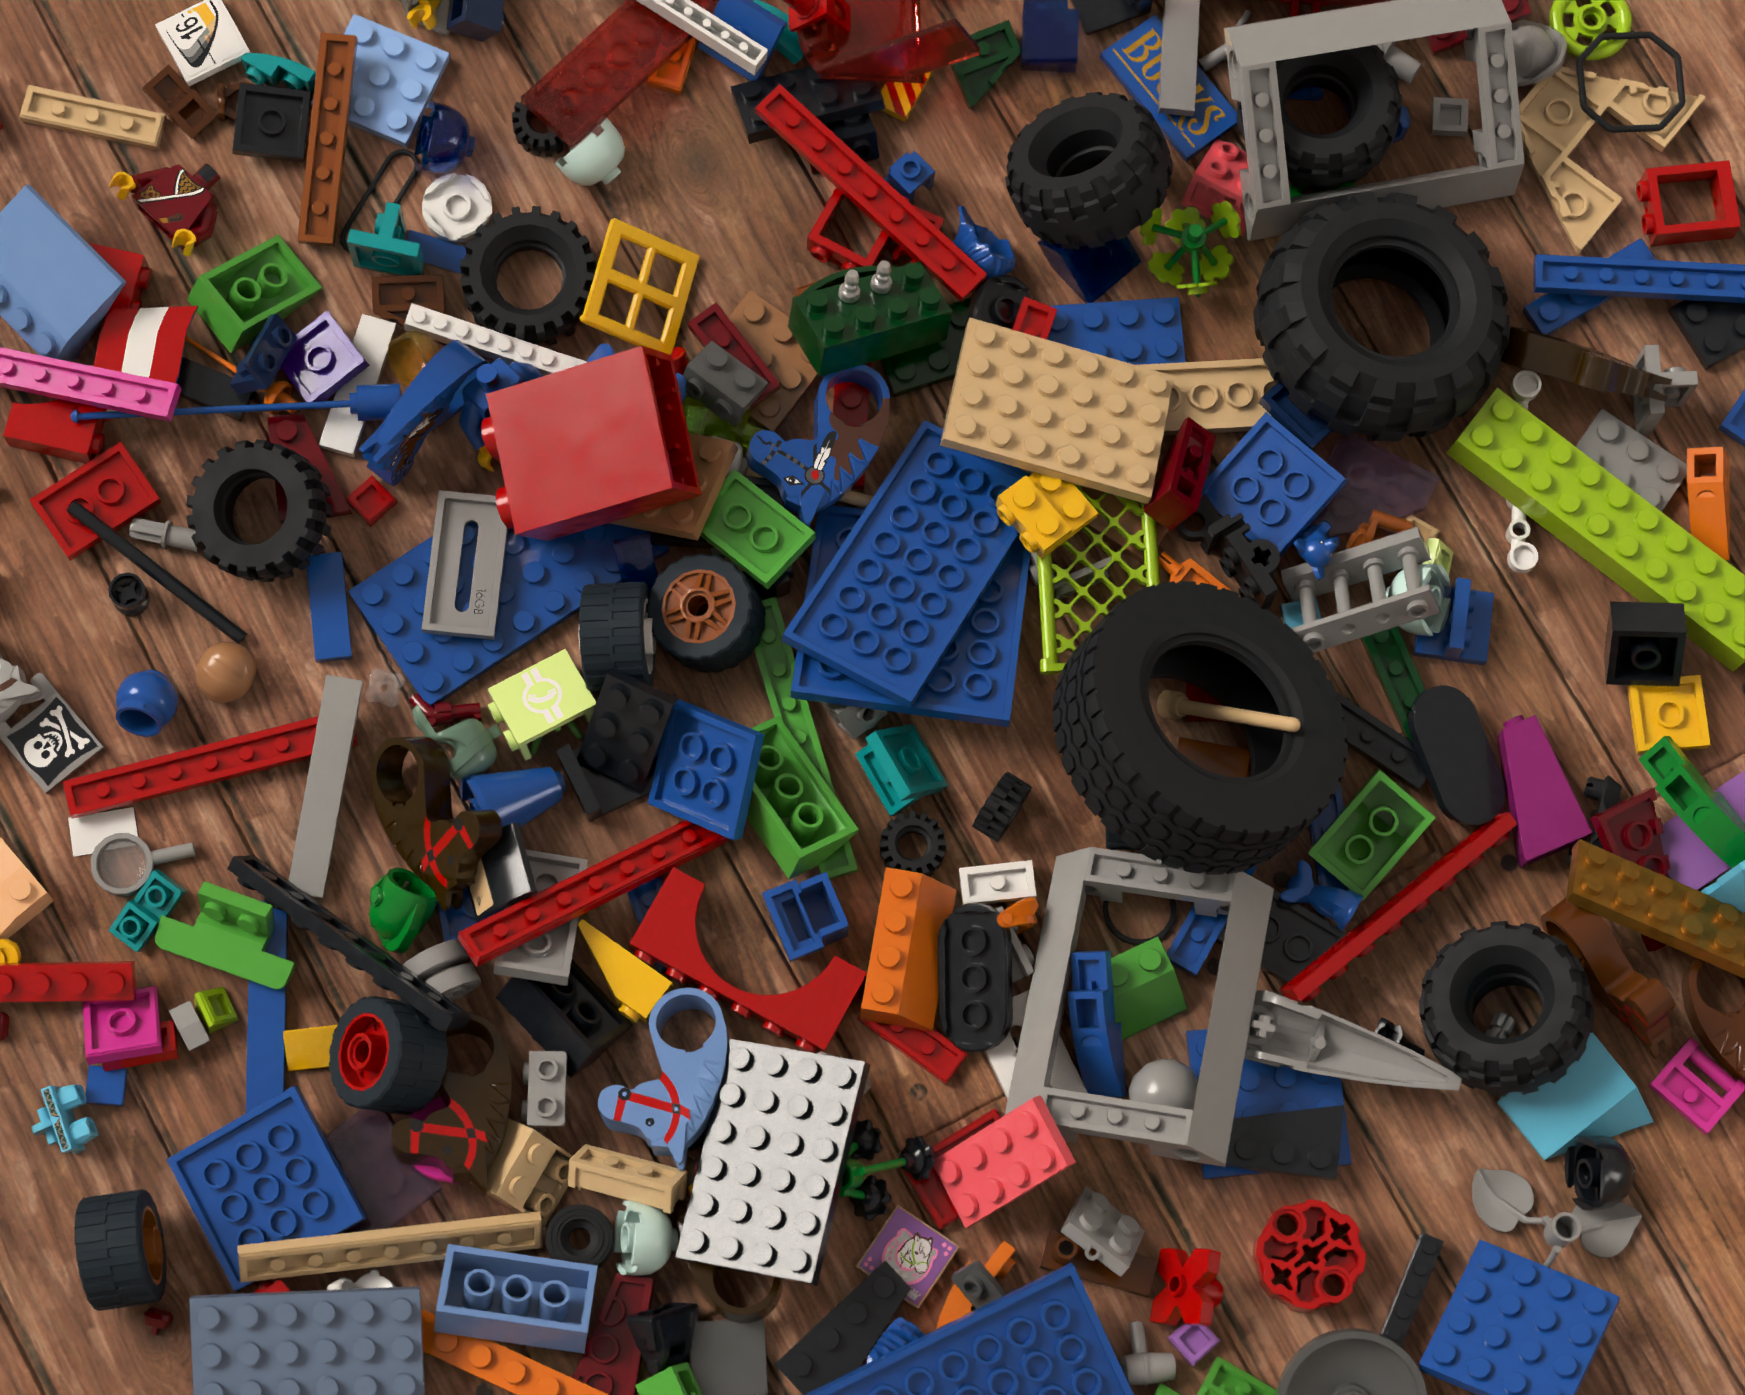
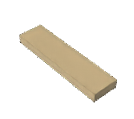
M32 85L27 87L19 115L22 122L158 151L167 119L166 115L162 113Z

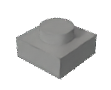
M1433 97L1431 102V135L1466 137L1468 132V99Z

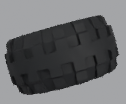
M1377 45L1276 61L1288 180L1293 182V187L1308 190L1309 186H1320L1323 190L1337 189L1340 187V184L1351 181L1354 183L1365 177L1387 154L1398 129L1402 110V94L1399 92V79L1394 67L1383 58L1384 52ZM1309 87L1324 88L1335 93L1345 102L1351 115L1350 121L1344 128L1333 133H1311L1298 127L1291 120L1285 109V102L1291 94L1298 90ZM1237 101V124L1239 134H1242L1245 141L1241 102Z
M1102 92L1086 93L1085 96L1078 98L1072 96L1060 101V104L1040 112L1031 124H1026L1017 135L1018 141L1011 145L1007 155L1008 163L1006 168L1008 176L1005 177L1006 186L1025 226L1030 227L1033 234L1043 239V241L1055 246L1061 244L1065 249H1079L1083 246H1088L1089 248L1104 246L1106 242L1114 239L1120 240L1130 235L1131 230L1139 225H1144L1153 216L1152 212L1155 208H1160L1167 196L1166 189L1171 185L1173 170L1171 153L1152 113L1144 106L1139 105L1135 100H1128L1125 95L1117 93L1103 95Z
M1508 921L1491 922V927L1480 930L1473 927L1460 933L1461 938L1453 944H1446L1436 954L1437 960L1430 970H1426L1422 981L1421 999H1419L1420 1019L1426 1040L1434 1056L1443 1067L1462 1078V1084L1471 1089L1476 1087L1485 1090L1489 1095L1506 1096L1510 1092H1521L1522 1095L1538 1091L1537 1087L1545 1083L1557 1082L1567 1074L1566 1070L1573 1062L1580 1060L1587 1048L1588 1037L1593 1030V995L1587 975L1578 957H1575L1567 944L1556 935L1550 936L1541 931L1540 927L1525 922L1520 924V926L1509 925ZM1512 985L1521 986L1539 995L1543 1005L1542 1013L1532 1028L1519 1036L1512 1038L1491 1037L1479 1031L1474 1024L1473 1014L1478 1003L1485 995L1497 988Z

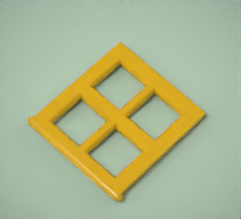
M616 218L610 219L584 312L580 316L581 323L637 347L645 346L670 355L675 345L700 255ZM621 238L647 249L638 280L612 269ZM656 254L681 264L673 295L647 284ZM608 284L634 294L625 325L599 314ZM643 299L668 309L660 340L635 330Z

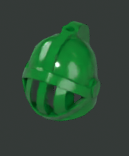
M402 868L390 869L371 888V904L368 912L371 927L379 935L382 945L389 952L403 954L408 950L414 938L422 932L427 921L434 913L438 900L433 888L409 870Z

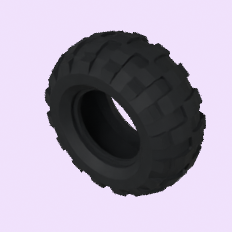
M1365 192L1341 197L1337 204L1333 202L1329 206L1326 203L1317 206L1300 217L1296 225L1282 235L1263 267L1256 287L1258 300L1253 310L1255 334L1257 340H1260V345L1265 346L1262 357L1276 384L1279 382L1283 383L1290 392L1288 396L1290 402L1305 416H1308L1310 412L1328 422V429L1344 436H1352L1355 432L1367 435L1368 441L1396 442L1401 441L1406 434L1410 437L1416 435L1418 438L1446 428L1453 419L1464 416L1481 399L1501 368V358L1509 344L1511 322L1510 315L1506 314L1507 308L1504 307L1508 301V296L1499 268H1492L1488 261L1490 255L1487 246L1475 231L1468 235L1455 224L1456 215L1439 205L1432 210L1417 204V196L1396 192L1390 193L1386 198L1376 197L1375 192ZM1361 278L1381 280L1397 286L1412 297L1421 308L1429 327V348L1415 355L1398 357L1382 355L1360 345L1349 336L1340 324L1333 306L1332 289L1344 282Z

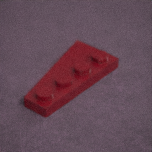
M1655 787L1647 788L1590 818L1604 850L1668 877V870L1671 868L1668 855H1664L1660 834L1664 832L1661 818L1656 817L1653 802L1657 800ZM1640 933L1648 952L1656 951L1666 946V944Z
M616 1273L597 1317L598 1320L591 1337L587 1340L585 1353L582 1355L576 1372L573 1373L571 1378L608 1395H636L637 1389L635 1385L639 1381L642 1355L636 1346L626 1319L628 1315L651 1308L655 1285L653 1278Z

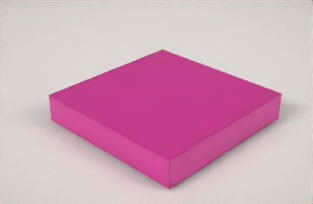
M156 986L136 989V998L134 1000L83 1001L85 1056L88 1065L163 1053L159 993Z

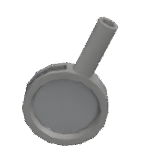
M115 833L104 838L95 847L91 856V872L96 883L105 892L115 896H131L140 891L153 872L154 865L196 856L194 844L190 842L151 851L148 845L139 837L129 833Z

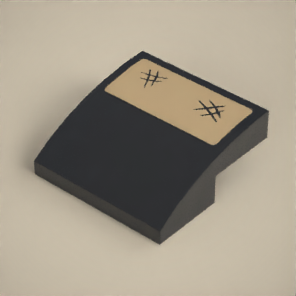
M511 823L502 827V835L498 843L490 848L478 862L477 871L474 876L475 883L467 888L476 922H480L506 907L529 898L537 891L518 823Z

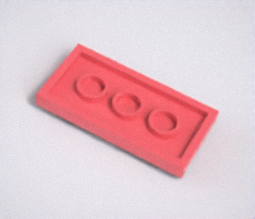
M1040 1095L1025 1102L937 1157L934 1168L963 1225L967 1228L1075 1164L1076 1161Z

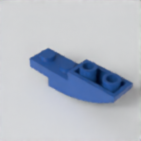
M1111 950L1072 952L1070 954L1073 990L1068 992V1003L1075 1052L1083 1083L1088 1094L1125 1097L1121 1022H1115Z

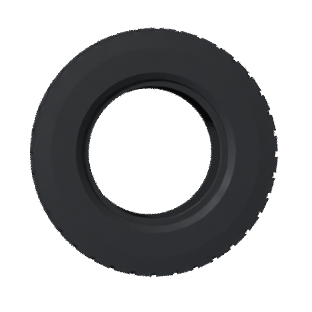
M1179 581L1176 584L1175 582L1160 583L1135 592L1119 602L1081 642L1066 662L1055 689L1052 709L1054 710L1052 715L1053 730L1057 732L1055 741L1058 753H1062L1063 756L1061 758L1067 775H1071V783L1077 793L1085 798L1084 803L1095 816L1098 815L1102 819L1100 822L1113 834L1116 832L1120 835V840L1133 849H1140V853L1154 861L1159 859L1161 864L1175 869L1182 867L1186 872L1197 874L1205 871L1206 875L1232 874L1251 869L1273 858L1302 833L1329 805L1340 785L1346 767L1348 744L1345 742L1348 739L1346 723L1342 721L1345 716L1340 701L1336 699L1338 694L1332 681L1327 679V672L1320 661L1315 660L1312 650L1304 641H1300L1297 638V633L1286 623L1283 625L1279 622L1280 618L1266 608L1264 610L1259 608L1260 604L1247 597L1241 598L1238 593L1225 588L1219 590L1215 585L1205 583L1196 585V582ZM1156 678L1184 681L1209 693L1223 706L1294 717L1300 721L1301 726L1297 732H1288L1238 723L1250 752V777L1234 778L1218 775L1199 767L1187 759L1167 739L1157 723L1151 707L1149 681Z

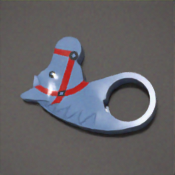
M680 988L665 994L657 1001L651 1011L649 1030L662 1070L661 1077L657 1080L641 1083L632 1090L621 1085H612L603 1089L598 1098V1108L601 1117L610 1130L643 1138L648 1146L652 1148L654 1156H671L681 1172L686 1167L688 1147L701 1136L708 1126L711 1112L722 1085L729 1043V1035L719 1004L710 994L696 988ZM688 1009L703 1011L715 1020V1028L712 1035L703 1043L701 1049L692 1052L673 1048L661 1039V1032L667 1020L674 1014Z

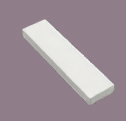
M362 314L353 344L370 366L336 392L333 401L350 400V393H356V385L379 384L397 330L396 323ZM350 407L331 408L319 442L320 448L354 458L366 421H358V414H351Z

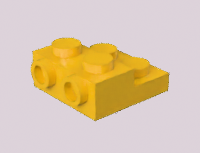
M1036 472L1029 477L1025 475L998 495L995 505L999 518L1007 526L1012 524L1020 534L1019 539L1023 546L1030 553L1035 552L1041 560L1098 516L1097 510L1073 483Z

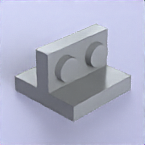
M1644 345L1632 364L1640 369L1672 379L1671 385L1655 384L1654 390L1667 396L1666 402L1648 397L1633 396L1636 431L1642 435H1651L1665 414L1664 407H1683L1698 385L1697 371H1686L1684 367H1671L1661 372L1659 345Z

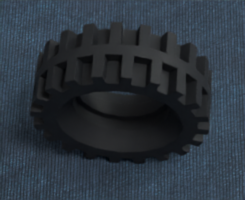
M519 206L512 207V215L502 218L498 212L492 215L493 223L485 227L483 224H480L476 228L477 236L474 241L468 240L465 245L466 255L464 259L461 258L460 268L461 284L468 311L471 310L475 323L479 326H484L485 328L536 345L537 342L548 341L549 346L557 344L558 336L565 333L570 337L575 333L574 326L580 321V316L583 315L596 271L595 256L590 249V243L586 235L581 236L578 232L577 224L572 220L569 223L561 220V213L553 210L551 215L541 213L540 206H532V212L521 213ZM534 250L543 252L556 261L562 270L563 281L560 292L552 302L541 308L526 310L514 307L505 301L497 289L496 280L499 269L507 258L518 252Z

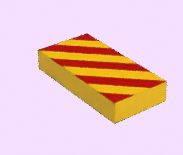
M906 45L881 90L885 107L881 111L906 123L933 74L938 60Z

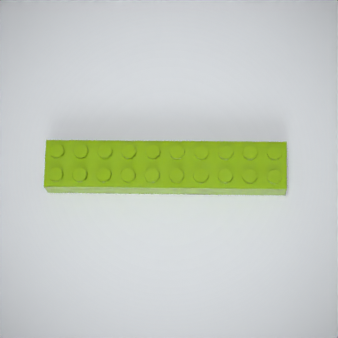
M1497 387L1446 454L1640 602L1684 603L1686 637L1732 672L1745 663V575Z

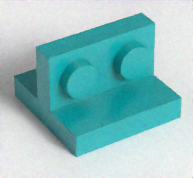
M386 203L384 213L379 212L377 215L374 229L375 234L350 229L347 244L354 267L397 276L424 275L426 266L420 243L404 240L407 229L400 204Z
M914 724L874 731L865 738L868 745L855 754L890 816L900 814L923 796L939 793L949 786Z

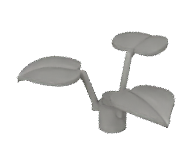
M1479 1168L1473 1177V1204L1479 1218L1489 1228L1507 1233L1515 1228L1518 1220L1524 1224H1543L1545 1226L1544 1238L1552 1246V1251L1543 1265L1549 1268L1561 1252V1249L1571 1244L1579 1235H1581L1580 1239L1583 1248L1591 1255L1599 1258H1610L1619 1254L1628 1245L1635 1228L1642 1218L1640 1212L1622 1202L1607 1209L1592 1211L1582 1210L1576 1205L1572 1213L1562 1212L1553 1219L1547 1215L1544 1217H1527L1524 1214L1528 1213L1533 1207L1534 1195L1530 1184L1523 1177L1506 1170H1487Z

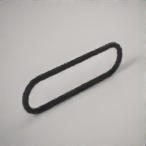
M397 149L391 152L385 159L341 231L340 243L348 253H350L349 248L345 242L347 231L390 161L395 156L404 154L412 158L414 169L393 202L396 204L400 203L419 170V160L413 152L406 149Z

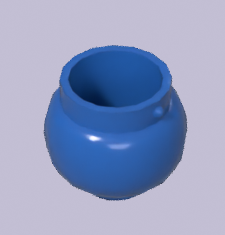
M145 670L130 674L117 689L116 721L123 729L134 735L142 737L158 735L162 727L170 722L177 711V691L168 677L159 671Z

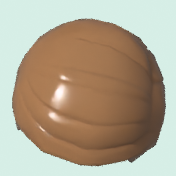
M224 641L212 645L201 655L196 667L195 675L199 691L208 700L220 703L231 702L243 697L251 688L256 678L257 664L253 656L245 647L238 643Z

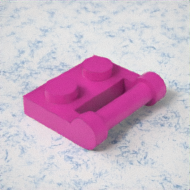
M1690 1037L1648 1087L1702 1134L1706 1135L1744 1092L1745 1083L1740 1079L1736 1081L1703 1053L1698 1048L1699 1043ZM1687 1058L1726 1091L1722 1098L1683 1065Z

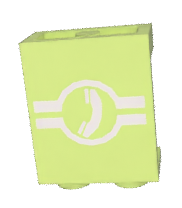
M566 649L488 688L493 701L487 705L491 715L497 724L502 721L504 722L508 730L504 731L503 735L512 752L519 749L525 761L532 758L527 747L528 743L582 715L589 724L596 706L594 697L587 690L583 678Z

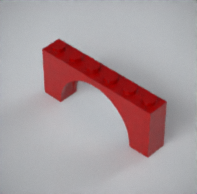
M88 243L126 281L104 316L105 320L111 309L142 308V301H139L143 289H148L152 276V269L149 268L145 256ZM62 399L38 404L13 402L3 437L10 447L86 464L94 459L95 455L102 453L105 442V435L102 434L105 421L109 422L111 418L79 420L77 424L71 420V413L76 409L79 410L81 403Z
M673 867L629 943L630 950L635 952L634 956L650 967L653 966L654 962L667 969L665 975L673 981L682 985L688 981L699 987L700 990L710 994L716 1001L721 999L732 1005L730 1011L745 1020H749L752 1016L763 1022L762 1028L778 1038H782L783 1034L796 1040L795 1047L799 1050L812 1053L826 1052L865 982L867 972L834 956L830 964L814 980L787 993L759 995L733 987L713 971L705 960L698 944L695 924L697 910L705 893V884Z

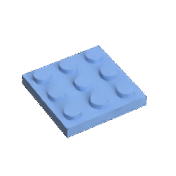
M353 14L344 33L345 35H356L358 38L348 124L408 148L451 59L450 53ZM312 98V100H311V102H310V107H311V109H312V106H313V98Z

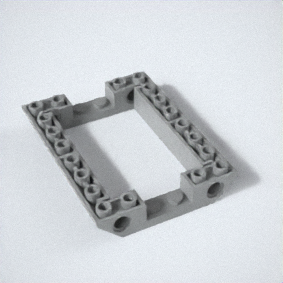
M1391 0L1224 28L1231 97L1233 100L1240 101L1242 108L1248 169L1240 170L1248 241L1281 236L1290 231L1300 217L1317 206L1325 203L1329 206L1333 202L1337 204L1341 197L1347 195L1375 192L1376 197L1386 198L1388 194L1398 192L1417 196V204L1430 209H1435L1438 205L1448 207L1515 195L1525 163L1512 23L1502 0ZM1466 30L1467 39H1464L1465 59L1476 62L1482 129L1472 130L1474 151L1478 152L1479 166L1473 165L1290 197L1276 61Z
M1088 847L1056 856L1005 1115L1030 1099L1041 1095L1066 1142L1076 1143L1078 1133L1148 1144L1150 1145V1154L1154 1156L1226 1167L1274 888L1243 871L1232 874L1224 873L1222 875H1206L1205 871L1197 874L1186 872L1182 867L1175 869L1161 864V860L1157 859L1154 861L1143 854ZM1124 892L1194 902L1195 914L1213 917H1217V914L1228 915L1193 1110L1049 1087L1072 973L1070 953L1076 951L1086 894L1100 896L1101 900L1122 903Z

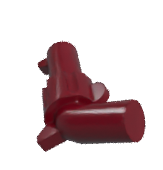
M419 693L414 694L409 700V704L413 708L418 704L432 728L436 725L452 724L453 720L475 718L482 721L480 703L451 706L450 702L444 703L440 700L433 704L432 707L421 698Z

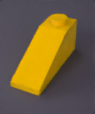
M581 919L578 923L579 932L617 1004L621 1006L618 1011L634 1023L640 1019L648 1024L654 1005L661 997L672 991V982Z

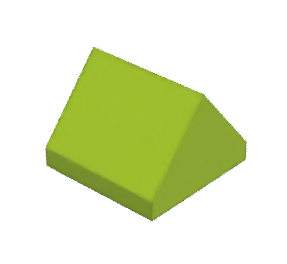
M224 987L200 991L194 995V1004L208 1034L239 1020Z

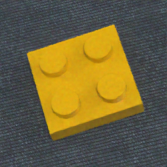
M1701 675L1681 676L1679 687L1627 685L1636 754H1645L1664 736H1670L1681 750L1705 749L1711 745Z

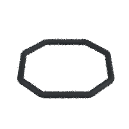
M1653 32L1602 33L1577 58L1576 69L1580 107L1583 112L1608 132L1660 131L1685 106L1686 98L1681 56ZM1649 38L1674 58L1679 102L1659 124L1612 126L1587 106L1583 61L1603 40Z

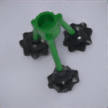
M869 1119L857 1120L849 1152L851 1158L847 1160L839 1197L849 1196L850 1202L854 1205L855 1216H864L865 1220L872 1221L877 1215L887 1213L888 1208L886 1204L891 1201L892 1196L887 1191L885 1180H877L874 1175H869L865 1178V1175L900 1167L910 1173L915 1181H920L922 1178L929 1179L931 1177V1170L936 1165L937 1156L933 1147L925 1143L922 1136H916L915 1138L906 1139V1146L898 1159L863 1166L858 1159L863 1158L872 1161L875 1158V1153H879L883 1148L880 1142L881 1130L874 1128L873 1123Z

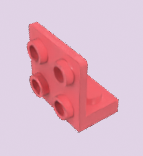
M1217 138L1194 172L1180 205L1184 207L1194 206L1199 210L1200 215L1211 220V215L1214 213L1212 205L1227 201L1239 214L1241 220L1239 227L1243 236L1246 232L1240 170L1248 169L1247 153L1233 143Z

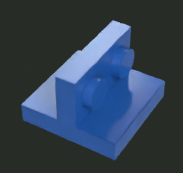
M1456 578L1452 587L1444 586V598H1451L1448 619L1443 630L1440 633H1433L1434 636L1415 634L1413 656L1485 666L1488 656L1494 593L1470 590L1471 579Z

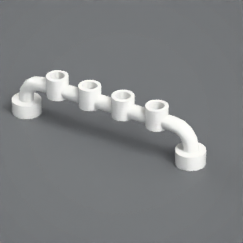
M1523 370L1517 373L1511 383V392L1515 397V401L1528 410L1529 401L1535 399L1541 390V379L1538 374L1530 370ZM1506 500L1507 506L1512 510V522L1505 533L1507 541L1511 544L1507 562L1514 572L1528 573L1538 561L1537 549L1532 544L1525 542L1530 534V525L1526 521V514ZM1513 529H1520L1523 533V536H1517L1516 534H1514Z

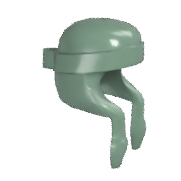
M418 704L413 708L414 722L426 737L435 740L437 743H447L453 746L455 751L454 757L448 763L450 777L460 782L463 778L481 775L493 765L497 757V750L492 740L503 734L497 724L486 729L479 720L467 719L436 733Z

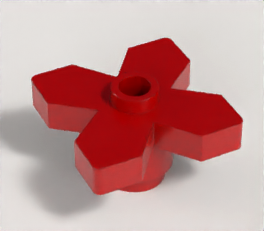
M1161 1248L1157 1271L1167 1286L1153 1299L1150 1321L1160 1325L1176 1326L1182 1317L1185 1324L1209 1327L1212 1322L1213 1309L1220 1304L1223 1297V1286L1216 1279L1219 1272L1221 1253L1211 1249L1195 1248L1190 1257H1188L1187 1252L1184 1250Z

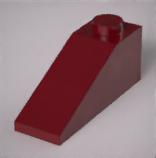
M1190 417L1183 421L1155 476L1152 497L1143 509V512L1170 531L1198 510L1216 438L1215 435Z

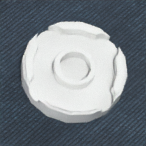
M449 173L435 179L426 189L423 197L422 214L428 229L439 239L452 243L467 242L476 238V228L480 224L487 227L493 214L492 200L486 186L476 177L468 174L465 176Z

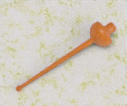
M186 336L187 342L232 372H237V366ZM287 381L274 382L269 388L261 390L265 393L263 398L264 404L299 403V401L291 397L293 385ZM286 410V411H288L289 413L293 414L296 410ZM268 411V412L271 413L272 415H276V414H278V413L281 412V411Z

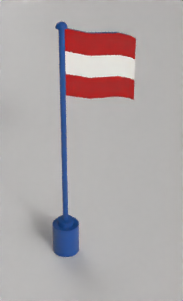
M199 306L111 309L99 335L94 367L177 383L187 332ZM400 383L356 385V393H350V400L175 408L173 416L350 407L351 414H358V421L384 420L390 414V410L401 397ZM81 404L79 410L76 409L71 413V420L77 424L79 420L144 417Z

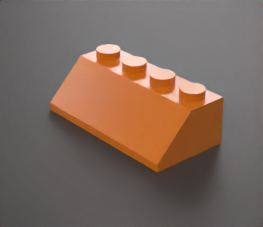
M886 867L861 1006V1020L933 1032L939 997L938 935L944 920L953 913L956 889L923 873Z

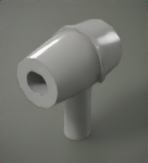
M1143 1322L1129 1323L1133 1354L1124 1355L1120 1360V1366L1129 1385L1147 1386L1148 1384L1174 1380L1176 1377V1363L1173 1354L1148 1353Z

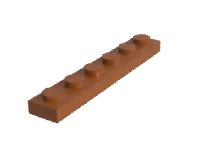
M322 32L320 35L297 238L300 244L335 247L358 43L356 35Z

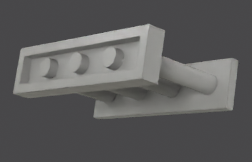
M1415 527L1332 554V559L1324 566L1325 575L1320 581L1317 580L1311 566L1307 562L1281 570L1282 582L1292 601H1300L1303 625L1291 628L1298 634L1297 638L1300 641H1304L1312 652L1315 653L1441 613L1429 585L1421 587L1417 564L1431 560L1429 548L1419 528ZM1403 569L1407 592L1387 598L1383 575ZM1369 580L1372 603L1352 609L1348 586ZM1334 591L1338 613L1318 620L1314 597Z

